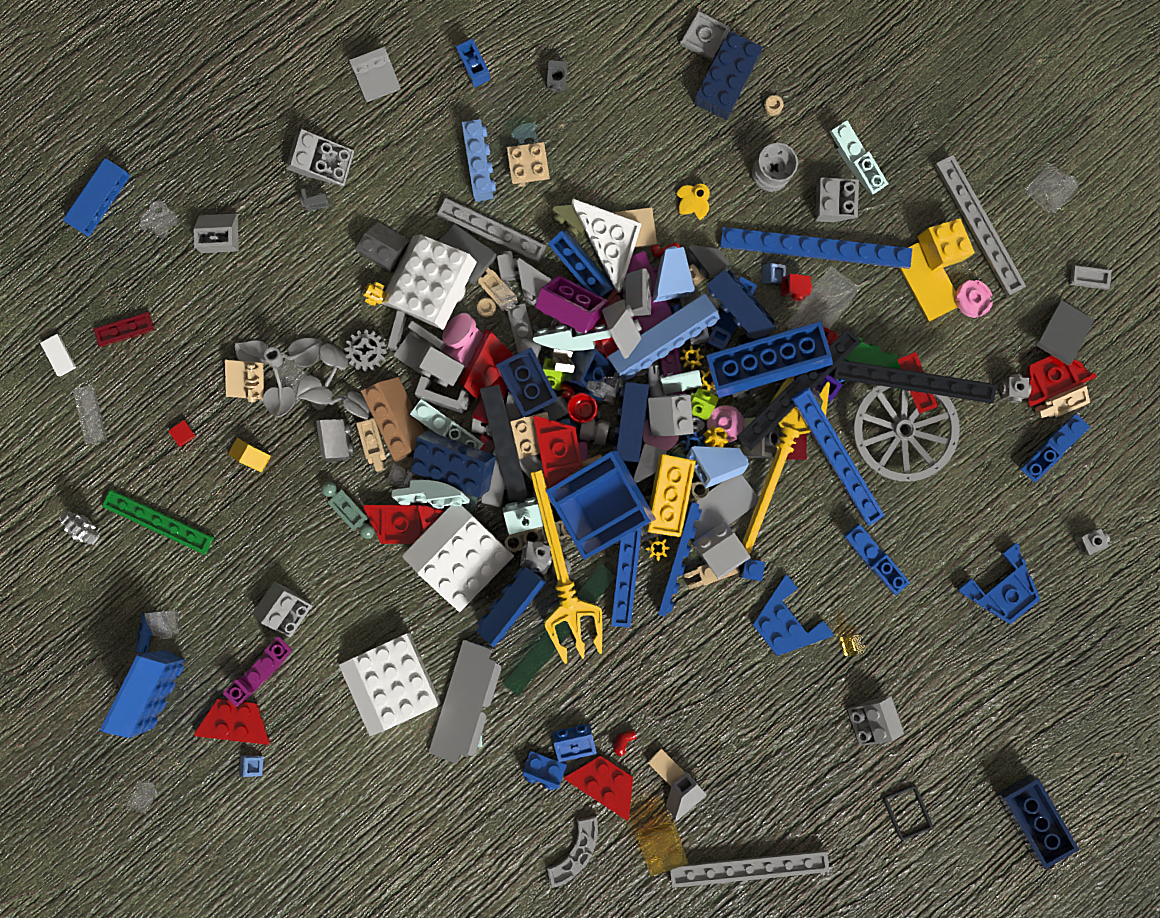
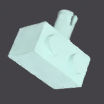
M535 497L528 498L520 504H517V502L509 503L503 508L509 535L544 526Z

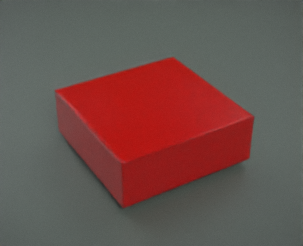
M185 420L168 431L179 447H182L196 437V434Z

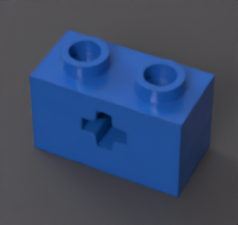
M473 38L456 46L458 57L473 87L475 88L490 81L489 70Z

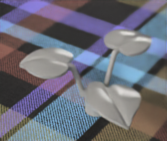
M316 338L296 340L288 347V352L291 356L286 355L284 352L280 353L275 347L268 348L262 341L255 340L235 344L236 355L239 361L264 362L273 368L278 388L272 387L264 393L263 404L275 417L287 414L294 406L296 399L291 387L282 388L277 367L282 365L283 358L288 360L294 359L295 364L299 367L312 366L319 358V349L322 346V341Z
M328 343L322 345L319 349V356L326 365L333 366V370L324 386L314 376L302 378L297 387L296 398L311 401L312 406L317 410H323L328 404L333 405L337 401L344 400L343 406L350 413L364 419L372 418L364 396L358 392L350 391L347 396L342 395L332 399V392L326 388L337 368L341 370L347 368L348 359L345 357V353L337 346Z

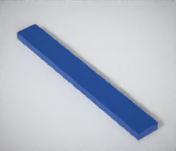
M806 387L791 397V400L866 525L870 526L884 517V513L811 390Z

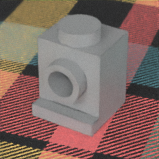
M505 251L498 255L501 280L506 282L520 279L519 271H515L519 270L517 258L513 259L512 251Z
M1094 529L1074 537L1081 555H1092L1109 547L1107 543L1110 541L1107 532L1102 531V529Z

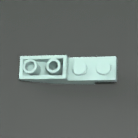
M848 121L843 122L830 131L839 147L837 151L852 173L872 195L888 185L870 152L866 153Z
M564 324L556 326L554 330L548 331V328L537 330V333L533 336V341L550 348L575 351L594 349L596 340L611 338L612 335L606 324L597 325L595 329L589 330L585 334L578 331L574 333L571 326L567 327Z
M422 399L410 413L411 416L436 434L479 450L484 444Z
M411 480L410 488L392 490V497L401 505H410V503L416 502L427 503L428 501L435 508H443L448 505L461 506L462 504L469 503L470 500L458 489L448 484L431 480Z

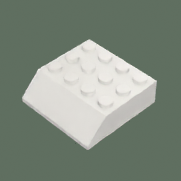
M414 235L385 291L386 296L381 304L402 311L409 316L444 330L477 262L466 252L423 235Z
M450 505L402 557L417 574L457 611L461 612L514 555L462 505Z
M410 633L339 665L369 736L383 732L441 704Z

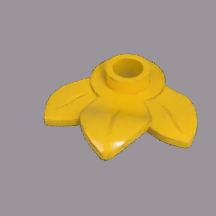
M697 184L694 187L685 185L677 191L676 194L682 198L679 205L680 214L685 215L695 212L699 220L706 216L709 211L707 200L710 196V190L706 185ZM698 190L704 191V195L702 197L697 196Z

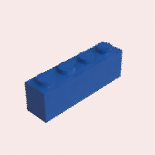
M106 158L98 164L97 171L88 179L86 187L82 193L77 195L75 203L67 210L63 219L64 222L87 237L92 234L131 176Z
M561 231L548 243L585 289L604 299L615 289L613 284L568 231Z

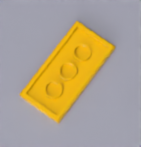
M920 242L908 247L913 248L911 267L909 269L899 268L926 321L930 322L958 308L955 301L956 291L944 268L931 270Z
M659 454L649 506L656 520L646 525V532L677 537L682 536L695 460Z

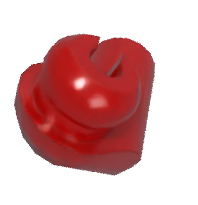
M674 242L661 249L660 245L656 244L650 250L654 257L660 258L667 248L672 246L680 248L677 242Z
M565 383L560 386L562 398L570 400L572 395H574V389Z
M634 729L617 736L613 746L616 755L623 756L626 753L627 742L637 739Z

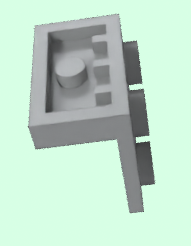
M385 47L349 60L366 102L401 89Z
M412 321L408 326L410 329L409 334L399 346L394 356L417 372L418 368L415 367V364L425 346H431L442 353L446 345L443 341Z

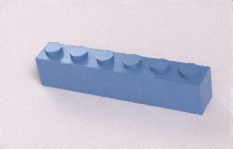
M703 294L642 334V339L628 358L624 359L620 350H617L608 356V359L622 381L631 379L640 370L650 367L654 361L665 357L672 349L682 346L689 338L699 335L706 327L713 326L720 319L718 311L706 294Z

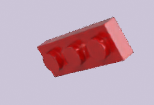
M916 352L897 359L901 369L924 373ZM910 391L919 414L938 407L933 394Z

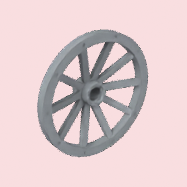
M877 385L860 402L853 422L855 446L863 461L879 475L896 481H917L930 477L941 470L954 454L960 432L958 415L949 397L933 394L943 405L946 413L913 423L919 413L916 408L907 419L908 390L902 389L901 415L899 418L882 393L891 387ZM875 397L882 403L894 423L865 414ZM947 418L949 420V439L916 430L917 428ZM863 420L890 428L892 431L863 440L862 423ZM902 424L906 425L908 428V432L906 435H903L900 432V427ZM894 436L893 441L879 463H877L869 454L866 446ZM913 436L947 446L943 454L935 462ZM900 441L903 473L893 472L884 468V465ZM908 441L930 467L919 472L910 473Z

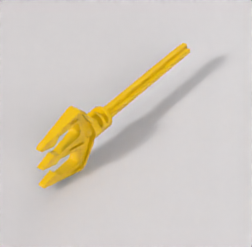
M794 376L785 380L772 401L794 381ZM829 382L825 384L819 394L822 400L821 409L825 416L830 387ZM796 407L778 424L781 427L780 431L783 433V436H778L781 441L780 443H775L777 448L775 457L742 541V545L749 555L787 455L794 451L791 448L792 444H796L793 441L794 437L798 438L800 434L811 432Z
M542 470L531 472L558 581L555 589L560 591L557 596L562 597L559 600V604L545 618L544 626L563 662L566 664L567 648L559 644L555 625L562 621L568 622L576 639L575 646L582 659H584L585 644L581 640L580 618L583 615H593L597 633L593 638V642L599 654H602V610L597 604L580 600L577 596L573 595L576 593V590L572 589L575 584L573 581H570L549 497L546 493L547 489Z

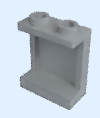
M421 376L415 395L420 400L422 399L428 403L463 414L464 410H468L470 399L466 391L461 390L459 399L454 400L431 392L433 383L428 378Z

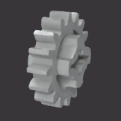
M365 330L364 334L357 331V337L351 335L353 340L346 341L349 348L344 350L349 354L345 357L352 359L349 364L351 366L356 364L355 368L357 370H360L362 367L363 371L367 372L369 367L374 371V365L380 367L379 361H385L382 354L387 353L383 349L386 343L381 342L383 338L381 336L376 337L374 331L370 335L368 330ZM371 340L375 341L378 347L371 346ZM367 347L370 351H367L365 355L362 350H366ZM354 354L360 355L361 362L356 360Z
M67 510L60 516L59 520L65 525L63 529L73 539L94 544L100 538L98 532L94 530L96 526L86 516Z

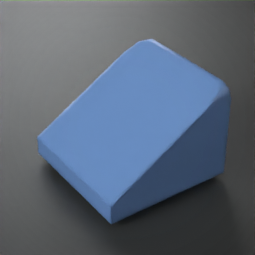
M775 263L763 265L762 283L782 284V277L786 276V265Z
M240 755V776H262L263 756Z

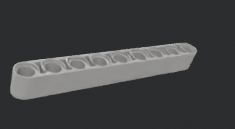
M523 338L519 353L532 347L538 359L541 344ZM508 393L505 408L510 423V421L521 419L522 417ZM495 448L493 455H496L490 490L483 495L482 503L501 507L506 486Z

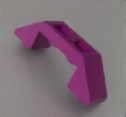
M278 636L264 650L265 653L241 678L236 679L223 694L236 707L239 706L284 663L293 649Z

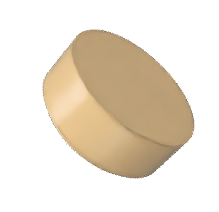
M771 95L766 99L764 110L767 114L775 116L782 111L783 100L779 96Z
M483 298L477 304V311L482 317L489 318L495 314L496 305L492 299Z

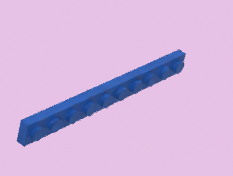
M725 227L722 229L720 248L907 269L911 267L913 249Z

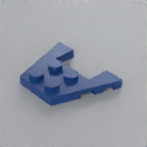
M1013 543L1001 553L1014 570L985 594L973 579H969L957 589L959 593L1008 624H1012L1040 601L1032 577L1029 576L1025 559L1022 558L1018 543Z
M788 575L782 578V581L752 624L776 656L834 635L824 621L819 622L806 632L786 607L783 600L798 589Z

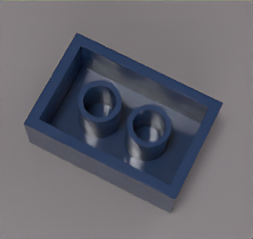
M532 347L496 365L522 418L558 400Z

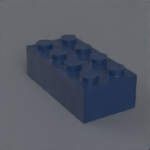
M729 31L696 95L694 105L728 120L761 55L763 47Z
M728 266L707 284L709 294L721 301L720 306L725 312H731L734 316L733 321L739 327L743 326L747 330L745 334L752 342L765 338L776 329L777 322Z
M626 382L625 387H621L619 401H623V404L618 407L617 420H620V425H616L614 438L618 439V442L613 444V451L619 452L625 464L638 465L649 389V385Z
M427 431L416 439L411 472L433 481L448 484L459 491L480 498L490 490L496 455Z
M1030 774L997 793L1036 864L1047 869L1080 850L1039 778Z

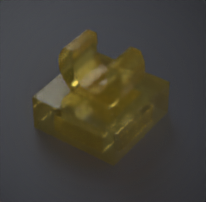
M853 634L840 637L845 656L864 653L863 649L866 646L861 645L860 638H863L862 635Z

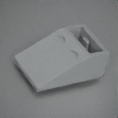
M301 129L295 135L285 169L303 176L344 186L354 150Z

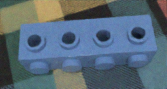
M481 119L462 122L475 202L494 199L493 191H496L495 181L490 178V173H493L492 162H488L487 155H490L489 144H485L484 137H487L486 125L482 126Z

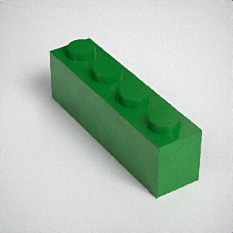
M859 338L862 341L861 344L844 359L846 361L901 369L896 354L891 352L885 353L874 344H865L861 338Z

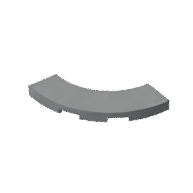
M597 815L577 819L578 836L573 849L562 861L547 867L551 888L565 884L573 879L589 862L597 842Z

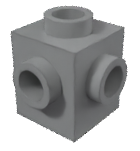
M1012 374L1009 378L1002 380L1000 388L1002 399L1018 403L1022 402V399L1028 398L1031 393L1029 378H1022L1020 374Z
M528 541L522 549L520 566L528 567L531 571L535 572L543 571L551 563V547L546 546L542 542L533 543Z

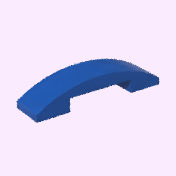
M740 277L739 280L753 295L757 284ZM723 310L710 335L711 340L706 342L720 350L725 349L737 326L733 321L734 316L731 312L727 313Z

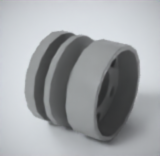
M772 143L766 146L752 167V177L756 185L769 192L779 191L784 188L797 171V155L786 144Z

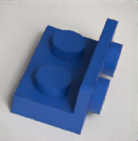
M590 724L559 729L552 733L558 762L597 754Z
M530 750L522 776L528 782L535 783L537 781L543 783V787L549 790L559 789L567 764Z

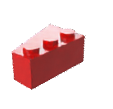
M485 329L484 335L459 381L476 399L481 396L480 388L492 385L500 376L496 365L514 356L487 329Z

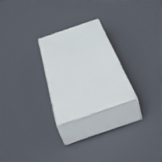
M59 334L40 343L57 376L60 377L77 368Z

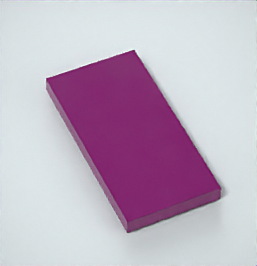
M645 251L631 257L626 273L647 269L651 277V316H632L633 320H638L642 328L639 331L640 335L672 315L666 300L653 302L657 278ZM622 286L621 293L623 298L626 299V292H623Z

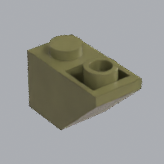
M573 205L555 206L552 209L555 221L561 225L564 223L569 227L568 231L574 236L578 235L581 238L584 236L586 231Z

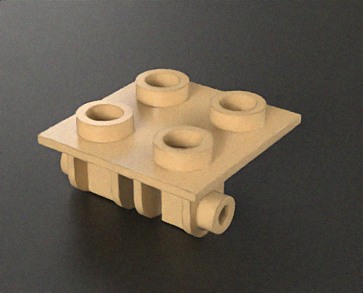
M544 142L507 147L512 184H518L519 187L525 186V182L550 179Z
M225 359L226 397L247 398L248 402H255L256 399L263 400V363Z
M547 412L510 421L519 459L540 453L533 416L549 419Z

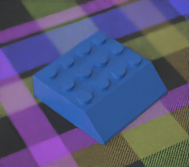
M611 451L546 490L584 560L656 520L618 451Z
M528 567L519 569L514 576L516 581L513 584H508L502 591L504 595L502 599L495 600L489 608L491 613L484 615L476 624L479 627L476 631L492 647H495L502 640L547 582Z
M166 650L137 655L100 731L131 738L154 729L158 722L157 716L167 704L165 699L174 690L176 685L174 681L184 669L183 663L185 659Z

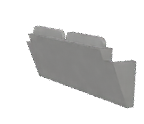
M463 640L430 746V754L457 764L460 755L467 757L468 755L473 756L476 753L487 718L486 714L481 711L483 706H490L501 672V666L496 663L497 661L489 659L493 648Z

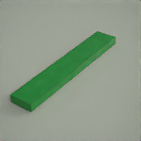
M112 489L109 490L101 506L204 555L207 554L214 539L211 535Z

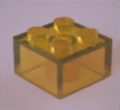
M674 820L637 833L651 877L688 864Z

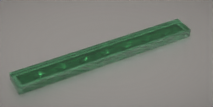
M601 564L576 596L580 600L594 604L616 578V575ZM562 621L555 625L560 645L572 631L567 621ZM547 631L503 683L517 696L520 695L556 651V647Z

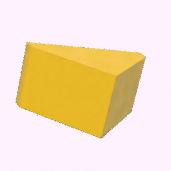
M239 438L236 439L228 453L237 461L261 473L271 457L269 454Z

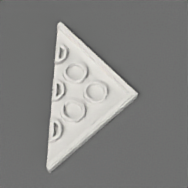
M573 199L571 204L616 292L620 293L642 223Z

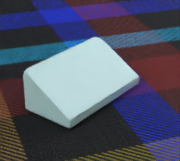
M699 370L662 377L661 379L665 394L702 386Z

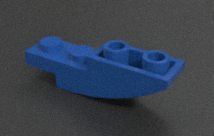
M1074 413L1038 447L1021 467V470L1036 483L1064 456L1063 453L1090 426Z
M857 523L843 535L853 547L852 550L894 595H897L910 583L890 557L883 553L860 524Z

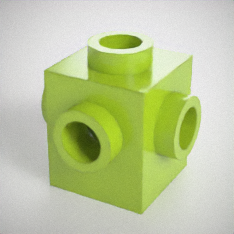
M545 358L543 371L553 390H560L561 384L565 383L563 379L567 372L555 371L551 359Z
M698 387L696 393L691 392L690 394L692 415L708 421L719 397L706 389Z

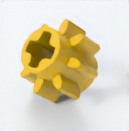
M378 282L368 283L363 291V296L367 297L365 302L372 306H375L376 303L380 305L386 296V292L383 291L384 285Z
M690 346L688 352L683 349L682 353L685 357L680 358V361L685 363L683 368L689 366L693 371L695 365L701 366L699 360H702L704 356L699 355L700 348L693 350V347ZM694 355L695 359L691 362L688 361L689 356Z
M710 368L707 373L701 371L700 374L703 377L701 378L702 386L700 388L704 387L710 391V388L713 387L716 390L713 381L710 385L707 384V381H704L707 376H710V379L713 380Z
M712 426L703 434L706 437L705 444L707 447H723L728 443L726 439L727 433L721 427L715 428Z
M656 537V542L648 541L651 546L645 550H650L649 558L654 555L657 561H659L660 555L667 557L664 552L670 549V547H665L666 539L660 542L659 538ZM654 544H655V545H659V544L662 545V547L660 548V549L662 550L661 553H659V552L654 553V552H653L654 549H655V548L653 547Z

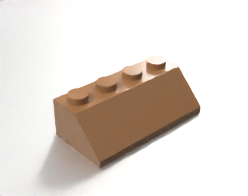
M400 378L382 381L362 390L365 401L393 459L398 462L413 455L416 439L425 433L421 422L410 415L414 407Z

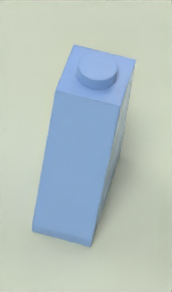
M669 247L661 256L653 302L690 297L695 290L684 247Z
M694 446L691 447L686 456L687 459L696 461L694 471L705 488L743 474L749 465L747 457L740 448Z

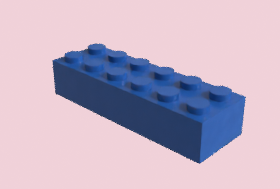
M821 321L706 355L719 398L833 365Z

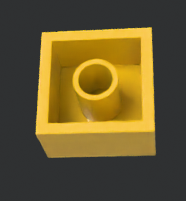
M961 219L930 227L918 236L932 271L962 262L975 253Z

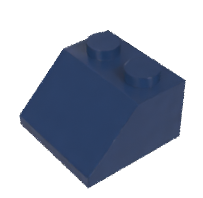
M595 348L577 350L572 360L575 365L574 372H567L563 380L575 391L588 394L592 398L602 401L609 386L608 382L612 379L616 370Z

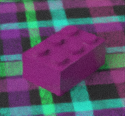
M559 275L540 289L535 308L585 334L602 320V309L606 308L608 300Z

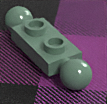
M325 482L321 487V492L323 495L332 498L327 503L353 531L359 527L361 537L364 539L372 538L375 530L371 524L364 523L368 519L366 514L344 490H340L337 493V487L333 482Z

